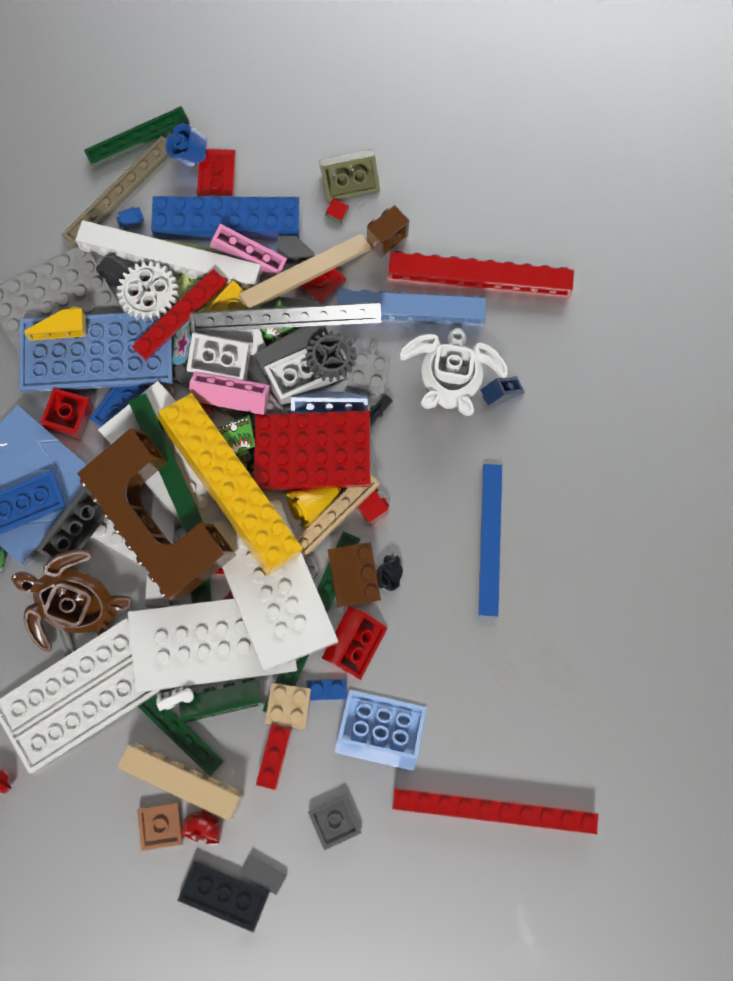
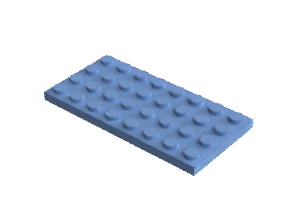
M128 313L86 315V337L29 341L24 330L48 317L20 319L19 390L23 393L52 391L53 388L75 390L153 385L157 381L160 384H173L172 337L145 361L132 346L160 320L157 316H154V321L147 317L146 322H144L142 316L136 320L135 314L130 317Z

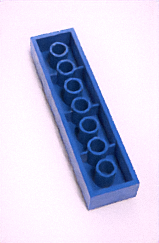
M153 196L151 231L154 238L160 240H212L219 225L222 224L251 240H278V236L284 234L297 236L300 239L299 197Z

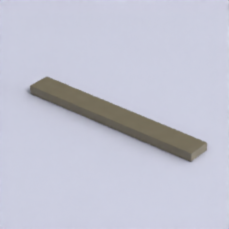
M161 136L62 233V236L74 247H77L78 244L75 240L82 220L100 225L170 156L165 149L167 139Z

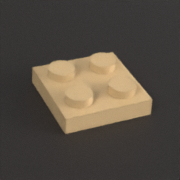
M271 683L265 724L305 729L311 689Z

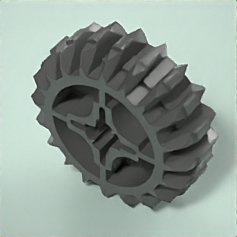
M331 330L329 335L323 332L322 338L316 335V341H310L311 346L306 348L308 352L305 354V358L308 359L306 365L311 366L310 372L316 371V378L322 375L323 381L328 377L329 382H332L335 377L339 382L340 375L346 378L347 372L352 373V367L356 365L354 360L357 359V355L354 354L356 348L351 347L353 342L352 340L347 341L346 335L341 338L340 332L335 336ZM340 349H342L345 352L347 357L346 361H343L342 357L339 355ZM316 352H319L323 358L322 364H319L317 361ZM330 366H335V367H337V368H334V369H329Z

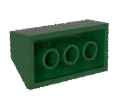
M254 678L242 680L243 684L226 683L223 684L221 689L215 690V687L203 689V693L199 694L192 691L193 700L191 702H179L180 721L187 723L264 705L260 683L258 680L254 681Z

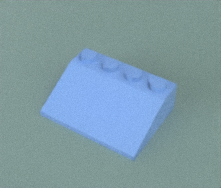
M349 690L335 753L414 771L427 707Z

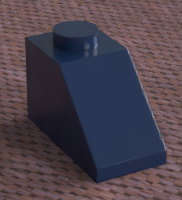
M517 376L496 378L480 389L483 399L488 406L499 405L525 393Z

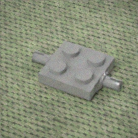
M370 343L369 353L358 351L354 353L357 355V359L354 360L356 365L352 367L353 371L348 375L346 388L354 389L364 397H367V394L382 396L384 392L390 359L376 355L377 343L375 345Z

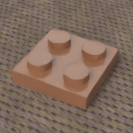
M179 803L137 809L141 851L183 845V837L180 834Z

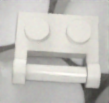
M193 685L163 689L157 693L156 704L159 710H169L182 701L186 703L193 700V692L191 690Z

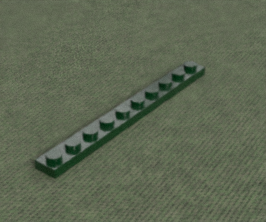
M343 531L336 548L359 544L361 538ZM330 562L317 588L327 614L335 599ZM310 654L296 659V672L278 674L275 684L296 686ZM268 697V699H267V701H266V703H265V705H264V708H263V710H262L263 712H266V713H267V707H268L269 697Z

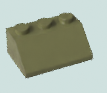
M372 150L319 160L327 201H332L333 198L337 200L380 191L376 159Z

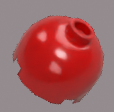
M201 808V811L192 812L184 819L180 834L182 837L194 842L200 840L206 841L205 844L218 845L222 834V825L220 820L212 815L213 813Z

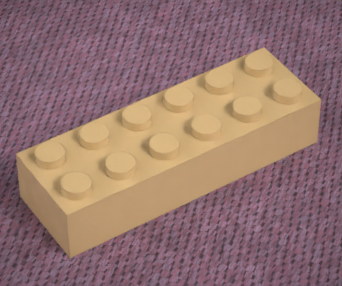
M135 743L134 746H127L117 767L118 769L228 821L234 819L244 797L240 795V790L232 786L225 788L221 786L223 782L215 778L205 779L203 778L204 773L195 769L188 771L185 769V764L176 760L169 762L167 761V756L159 752H153L152 754L149 752L150 748L142 744Z

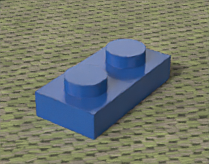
M346 679L307 680V688L311 689L309 701L347 700Z

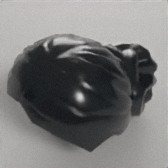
M397 554L386 555L383 560L384 563L376 570L379 588L387 592L395 591L400 586V579L403 574L401 558Z

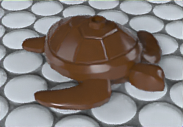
M71 550L57 554L43 566L45 575L40 579L27 572H17L11 577L17 589L24 593H33L34 604L27 606L24 611V625L32 641L45 652L52 650V644L44 629L43 620L55 628L69 633H84L95 630L99 636L112 628L108 623L116 617V610L124 612L132 606L131 597L124 595L111 596L106 587L94 576L81 570L69 568L89 561L93 554L88 550Z

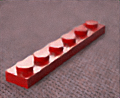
M212 269L150 328L132 348L147 361L190 320V313L198 312L227 284V281L217 271Z

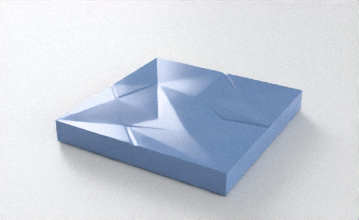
M16 405L0 422V492L53 471L65 504L68 506L83 487L79 481L81 478L77 473L87 464L20 406ZM66 508L1 534L0 546L21 565L26 566L38 553L35 550Z

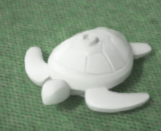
M459 326L449 333V344L441 345L438 336L434 334L419 336L409 342L400 351L399 358L401 360H407L420 353H427L421 368L422 383L428 392L423 397L421 405L426 409L434 408L439 404L445 409L457 407L458 411L465 416L474 414V407L470 399L478 392L482 383L483 367L481 363L490 366L502 378L508 376V368L504 360L490 346L477 343L472 350L464 347L466 335Z

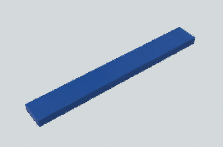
M483 464L478 605V616L498 617L502 465Z

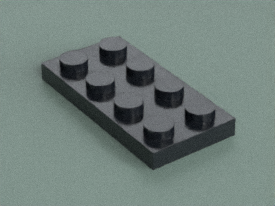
M194 860L177 901L254 933L270 891Z

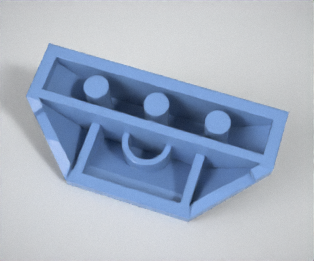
M311 391L291 396V414L368 411V397L351 392Z

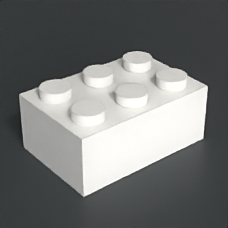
M199 332L192 333L187 371L247 380L253 343Z

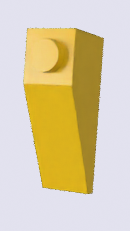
M70 307L24 330L25 335L29 341L86 337V315L82 308Z

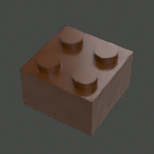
M395 205L390 209H385L377 220L373 219L367 225V242L380 258L408 237L410 220Z

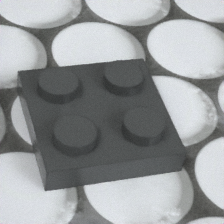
M345 795L308 811L324 850L361 834V830Z

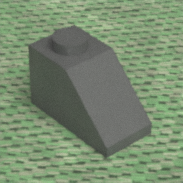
M290 234L278 236V254L287 258L285 264H300L315 256V253L297 236Z

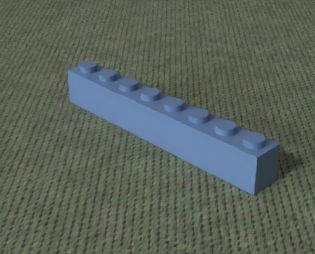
M351 289L337 291V304L381 302V318L384 321L484 326L486 317V298L477 295L463 297L458 294L445 296L444 294L426 295L425 293H389L388 291H352Z

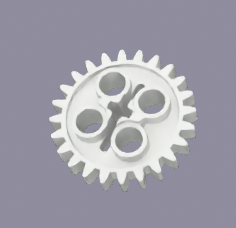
M144 261L142 262V267L135 264L134 270L130 267L128 268L129 274L123 273L125 280L119 279L122 285L117 286L120 292L117 294L120 299L119 303L123 306L122 308L125 312L128 311L130 317L135 314L136 320L141 316L144 322H146L147 317H150L151 321H154V316L161 319L160 314H166V309L172 308L171 303L177 304L174 298L179 296L178 292L175 291L179 289L178 285L175 284L177 280L173 277L171 271L167 272L166 266L161 268L160 263H157L155 267L152 261H150L148 266H146ZM145 277H150L148 281H142ZM160 287H165L163 291H157ZM134 291H139L136 296H131ZM149 301L154 302L151 306H146Z

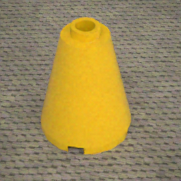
M324 488L291 491L286 494V497L290 498L287 500V504L295 520L300 519L302 523L299 525L305 528L316 520L340 496L341 489Z

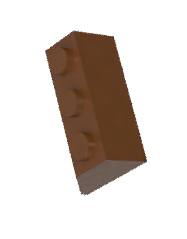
M371 542L327 549L337 607L381 600Z

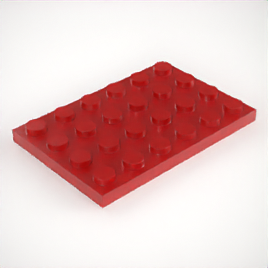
M370 411L255 415L254 481L261 491L371 487Z

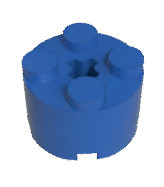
M185 123L175 126L173 128L174 133L172 136L168 135L165 149L167 154L187 167L203 162L206 158L207 137Z

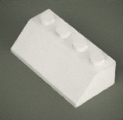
M306 349L264 367L271 388L281 406L290 403L291 396L311 391L315 392L337 382L335 377L332 382H329L328 377L323 381L322 375L316 378V371H309L311 366L306 365L308 360L305 358V354L308 353ZM316 352V359L319 364H322L323 358L319 352ZM340 352L339 355L342 357V360L345 361L343 355ZM330 366V367H329V369L337 368V367H335V366Z

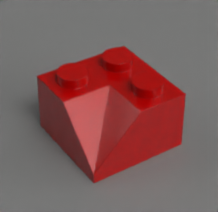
M53 388L40 424L47 430L81 440L94 404L89 398Z

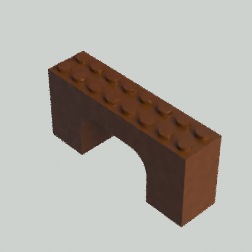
M130 428L77 473L81 478L79 481L86 489H89L92 494V500L102 507L103 515L112 521L114 530L123 536L126 547L136 554L137 562L149 572L148 577L150 580L157 583L160 588V594L168 600L183 599L233 559L236 554L215 525L200 522L175 543H171L165 537L142 505L140 492L143 484L168 462L145 432Z

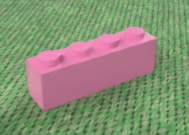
M222 224L219 225L210 244L211 248L229 257L260 264L262 274L270 278L281 273L287 260L282 255Z
M195 371L189 382V394L192 393L198 403L264 415L269 403L270 385Z

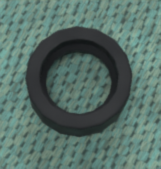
M104 257L96 267L97 273L115 288L122 286L119 279L125 280L123 273L129 274L126 268L110 257Z

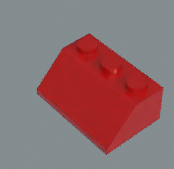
M349 606L335 631L338 643L327 647L321 659L361 680L388 627L364 611Z

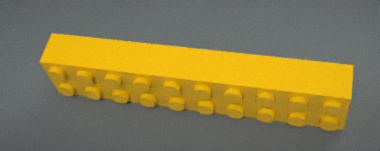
M191 393L159 411L158 420L162 428L265 574L269 576L299 557L303 548Z

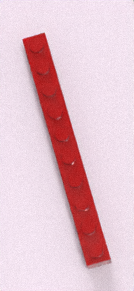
M402 251L390 252L388 280L570 297L573 291L574 270L568 267L552 268L549 265L533 266L529 263L521 265L510 261L500 263L494 260L479 261L475 258L460 259L456 256L448 258L437 254L427 256L421 253L407 254Z
M394 788L392 800L393 810L596 835L598 830L599 813L398 788Z

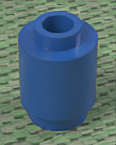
M133 206L118 212L116 220L119 227H123L126 230L141 224L144 221V217L140 208H134Z

